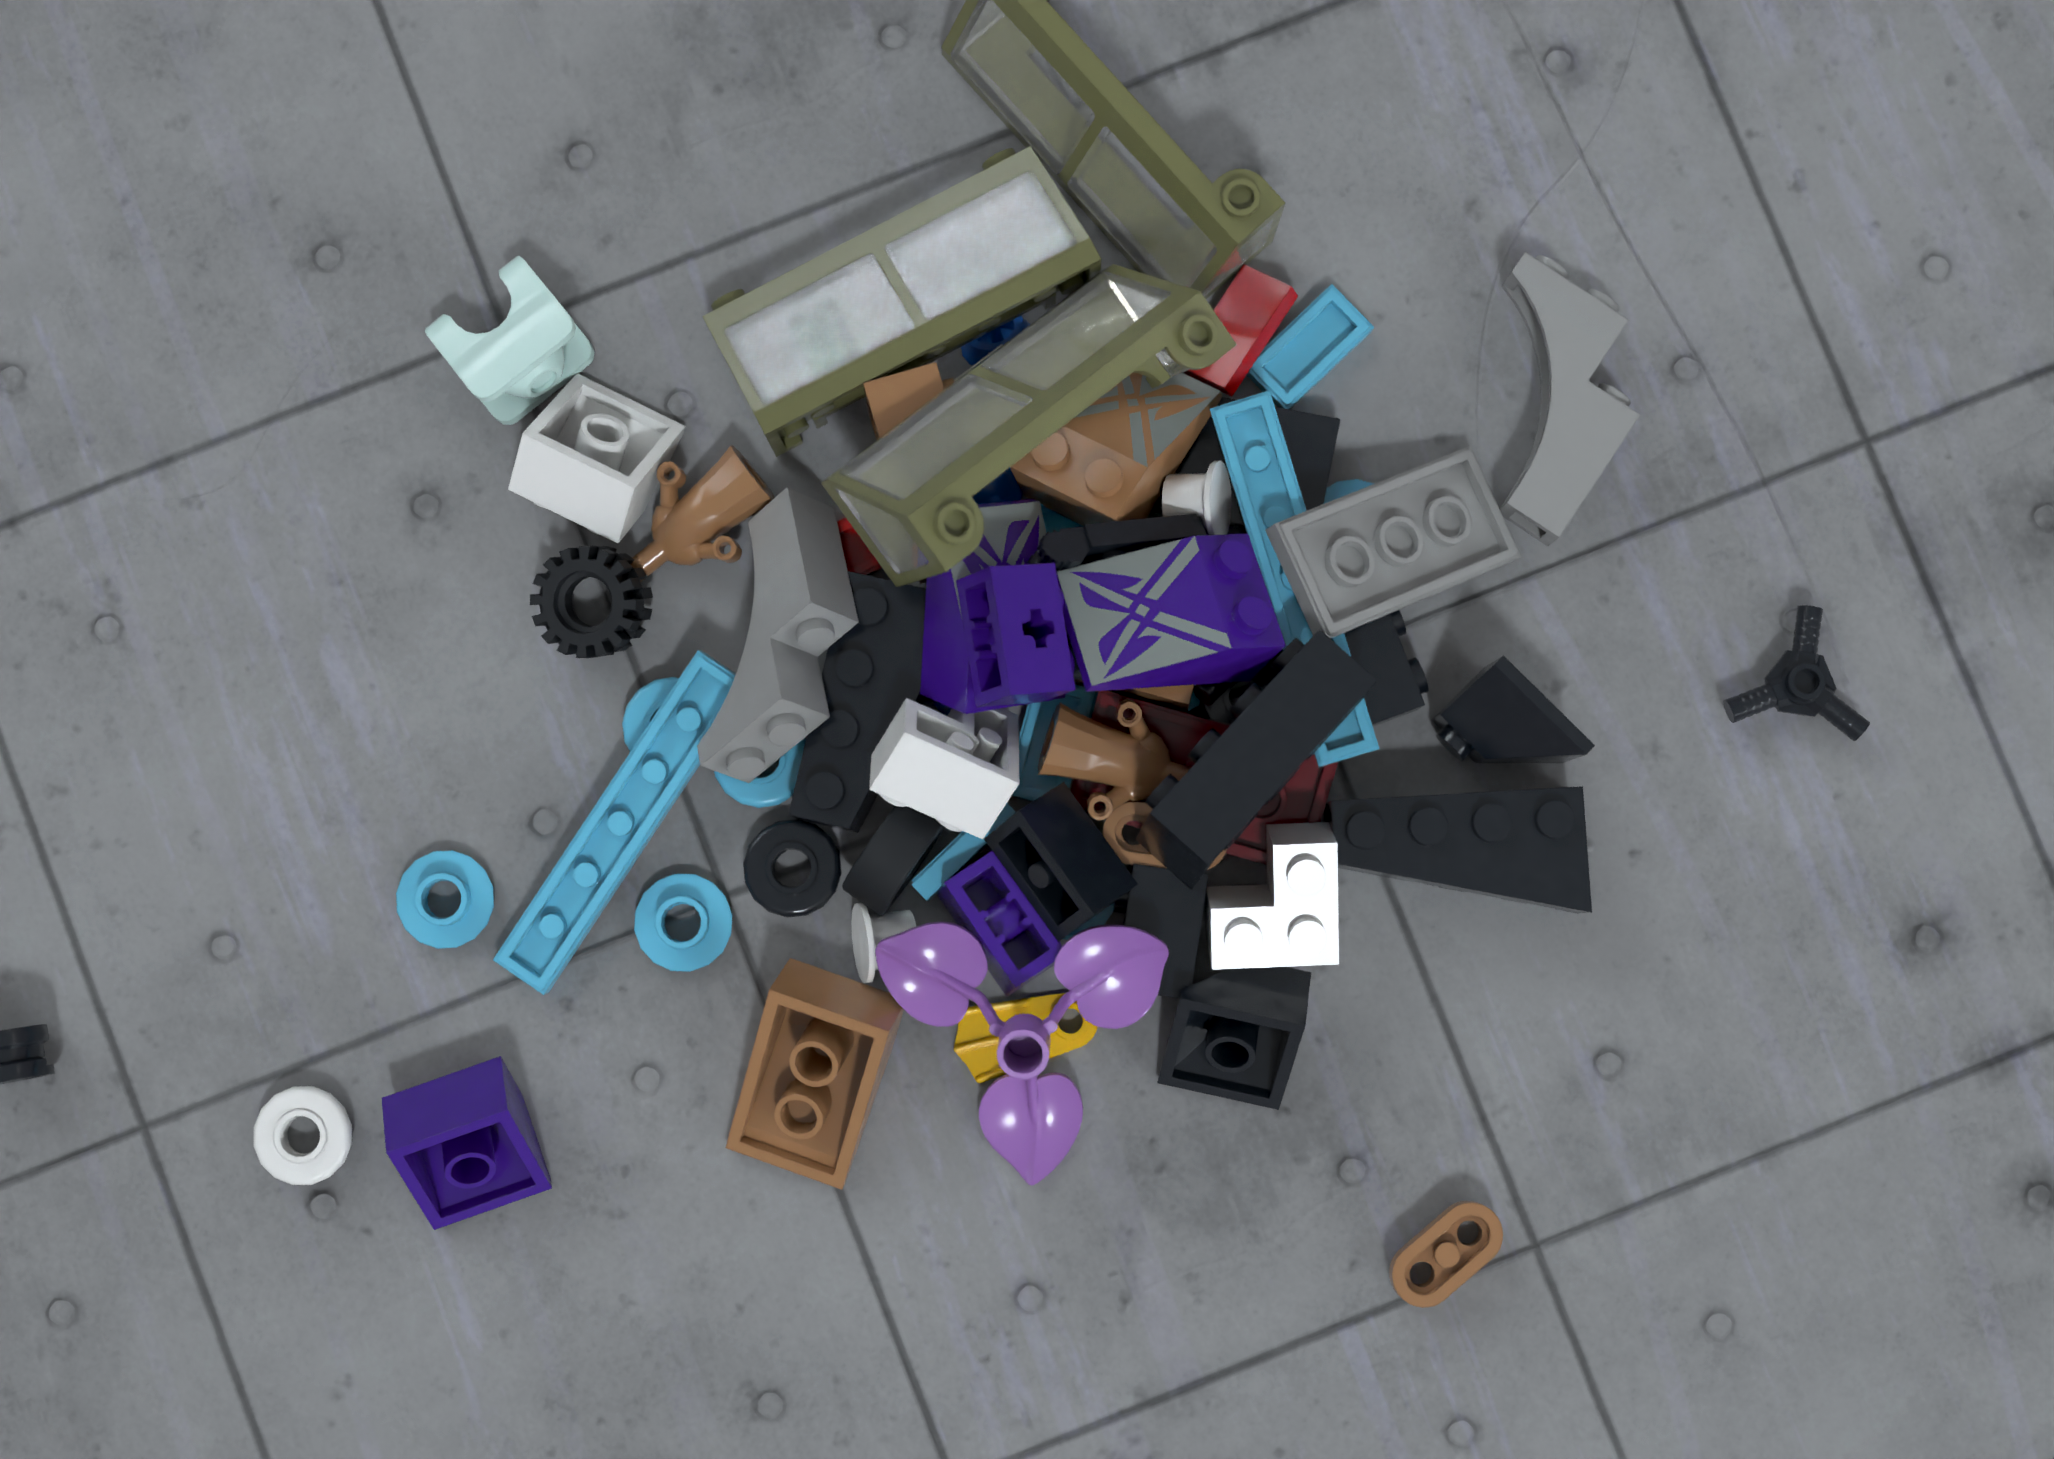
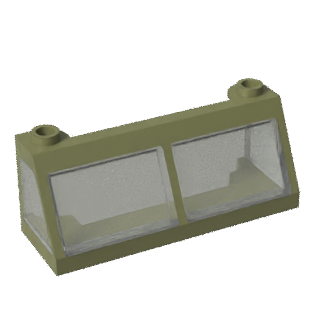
M966 0L941 47L942 55L1026 148L1032 147L1048 173L1138 272L1201 291L1207 300L1239 272L1244 264L1247 265L1273 242L1285 206L1284 200L1259 174L1246 169L1228 171L1212 183L1048 3L1050 0ZM1152 286V288L1156 291L1167 294L1169 296L1171 295V292Z
M1031 146L1018 153L1015 152L1014 148L1002 150L982 164L983 171L746 294L743 289H737L721 296L712 303L711 308L713 311L702 317L776 457L803 444L799 434L809 428V420L812 419L818 429L828 424L826 417L864 398L863 383L927 365L1040 305H1043L1046 310L1056 305V292L1060 291L1062 295L1067 294L1069 296L1100 272L1102 259L1091 238Z
M1112 264L822 481L821 484L896 587L945 573L973 552L982 540L984 519L980 508L972 496L1131 373L1146 376L1145 379L1154 388L1163 384L1169 378L1187 370H1198L1212 365L1237 344L1201 291Z

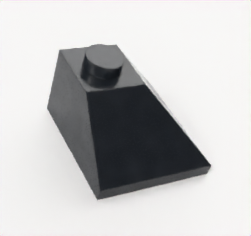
M1504 655L1484 667L1432 719L1441 729L1436 735L1437 739L1460 761L1469 756L1475 763H1565L1587 755L1595 746Z
M1290 967L1226 969L1182 989L1157 1083L1279 1110L1306 1026L1311 972Z

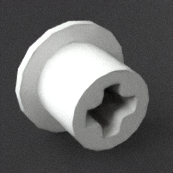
M1222 461L1210 463L1207 473L1169 474L1166 476L1162 490L1163 517L1197 513V516L1201 517L1204 529L1208 531L1209 535H1226L1228 533L1232 506L1231 485L1227 468Z
M863 903L854 904L851 920L853 952L856 968L863 983L872 982L875 976V969H878L875 955L877 944L884 938L916 927L913 913L910 910L886 912L883 916H880L877 913L869 914L866 905Z

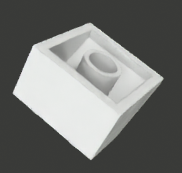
M577 373L522 433L508 490L587 528L597 535L619 543L645 511L659 483L657 469L662 463L670 462L686 426Z

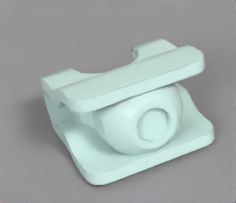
M516 256L499 270L500 279L507 286L511 295L510 311L500 326L490 332L475 334L463 330L455 323L451 316L443 314L425 328L428 338L471 393L481 400L497 421L504 425H513L569 382L577 373L579 374L589 366L595 354L593 345L574 323L572 317L520 256Z

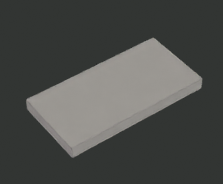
M1471 446L1277 522L1265 529L1313 636L1320 629L1330 639L1522 557Z

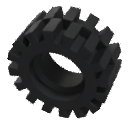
M608 546L567 548L559 551L560 557H550L543 564L548 571L536 574L532 583L541 587L540 594H530V605H539L541 614L532 616L535 626H545L548 630L541 637L548 644L558 643L559 647L556 651L564 655L576 654V658L614 655V652L624 651L631 647L630 640L640 638L646 630L640 626L641 621L650 620L652 609L644 608V599L653 598L651 587L643 588L640 582L647 578L644 570L631 566L635 559L627 553L618 554L616 553V548ZM589 577L603 582L608 588L612 599V606L608 617L596 626L583 623L575 615L572 608V594L575 587L582 580Z

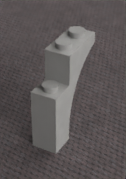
M1525 252L1501 287L1515 304L1533 342L1540 378V411L1531 452L1520 477L1500 507V511L1505 519L1546 546H1549L1561 536L1640 417V414L1629 407L1631 404L1630 399L1615 387L1605 383H1600L1596 386L1589 381L1629 319L1618 313V304L1606 294L1595 289H1588L1586 292L1566 279L1568 276L1567 271L1554 260L1542 255L1534 258Z
M786 487L748 521L754 558V596L746 644L726 699L712 725L697 745L700 766L746 783L753 781L830 717L818 656L859 623L834 508L789 487Z

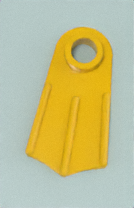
M1066 993L990 1004L999 1019L1004 1022L1018 1014H1031L1044 1020L1049 1016L1059 999ZM1077 1001L1071 1004L1068 1009H1075L1079 1012ZM978 1005L968 1006L965 1016L958 1023L953 1050L967 1065L976 1082L983 1083L1003 1076L1006 1073L1001 1069L997 1060L999 1037L990 1033L988 1022ZM1083 1017L1080 1029L1074 1033H1066L1058 1025L1057 1030L1050 1034L1049 1059L1086 1045L1094 1037L1097 1026L1092 1025Z

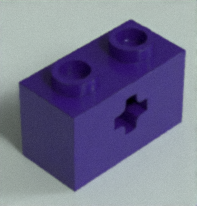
M1055 563L989 566L956 580L976 707L1042 702L1076 690L1073 676L1074 657L1068 646L1063 615L1064 596L1058 584Z
M993 851L943 883L937 893L938 897L957 925L971 931L980 940L987 955L988 971L1006 997L1054 966L1055 958L1063 945L1053 936Z

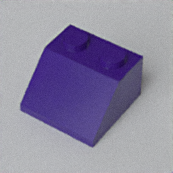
M501 1056L382 1098L386 1153L434 1230L552 1189L551 1178L523 1095Z

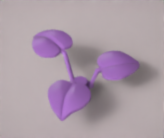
M942 921L922 924L882 939L876 946L875 955L881 978L893 998L908 1014L925 1024L936 1027L953 1026L959 1023L965 1016L969 999L978 1005L990 1026V1033L999 1037L997 1060L1001 1069L1007 1074L996 1079L983 1094L979 1106L980 1126L985 1138L993 1149L1017 1170L1026 1183L1032 1186L1051 1173L1067 1155L1079 1133L1083 1117L1082 1097L1071 1078L1056 1072L1037 1077L1043 1072L1049 1061L1050 1034L1057 1030L1062 1016L1075 1001H1077L1082 1017L1097 1027L1119 1029L1137 1022L1152 1007L1158 995L1169 949L1165 942L1158 937L1135 927L1111 924L1082 930L1065 942L1054 961V972L1057 979L1070 991L1059 999L1049 1016L1044 1020L1031 1014H1018L1009 1018L1006 1022L999 1019L985 994L975 989L986 977L988 959L980 940L963 926Z

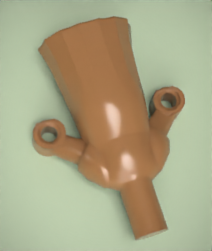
M730 445L720 460L680 500L678 489L685 484L686 475L683 469L676 463L664 462L657 469V479L660 482V505L656 506L652 516L651 531L653 541L632 557L635 560L631 566L633 568H642L648 577L667 561L677 565L690 566L700 563L703 559H717L726 563H734L740 559L742 549L733 538L723 535L763 509L775 497L752 465L733 445ZM675 471L674 478L669 480V474ZM727 545H730V552L725 554L724 548Z
M1130 699L1119 702L1115 716L1121 725L1129 728L1131 735L1077 713L1060 702L1052 715L1043 743L1037 775L1060 776L1114 786L1106 794L1094 792L1090 795L1086 809L1090 816L1096 820L1108 818L1113 810L1129 800L1133 802L1145 800L1170 773L1180 781L1192 768L1171 761L1169 750L1163 739L1155 732H1150L1142 717L1140 707ZM1127 708L1133 709V715L1130 718L1123 717V712ZM1098 801L1104 802V807L1101 810L1094 809V805Z

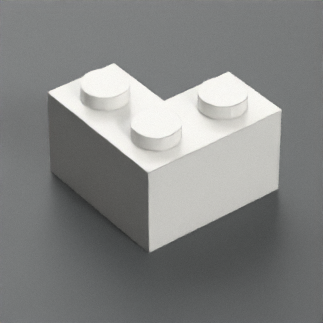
M906 698L871 755L869 790L878 793L892 805L899 807L908 806L935 818L942 826L955 832L964 831L983 840L1020 783L1018 715L1004 708L964 714L952 708L948 716Z
M1329 822L1267 824V884L1211 886L1206 889V937L1212 970L1338 965L1337 841Z

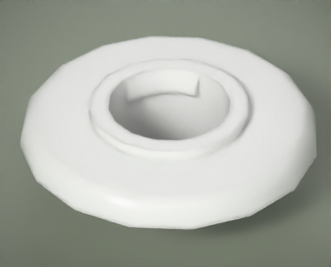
M293 1086L275 1094L261 1108L253 1127V1147L260 1164L274 1178L291 1185H313L331 1177L345 1163L352 1145V1124L345 1107L331 1093L314 1086ZM299 1116L312 1119L320 1131V1140L317 1147L308 1154L297 1152L288 1140L289 1127Z

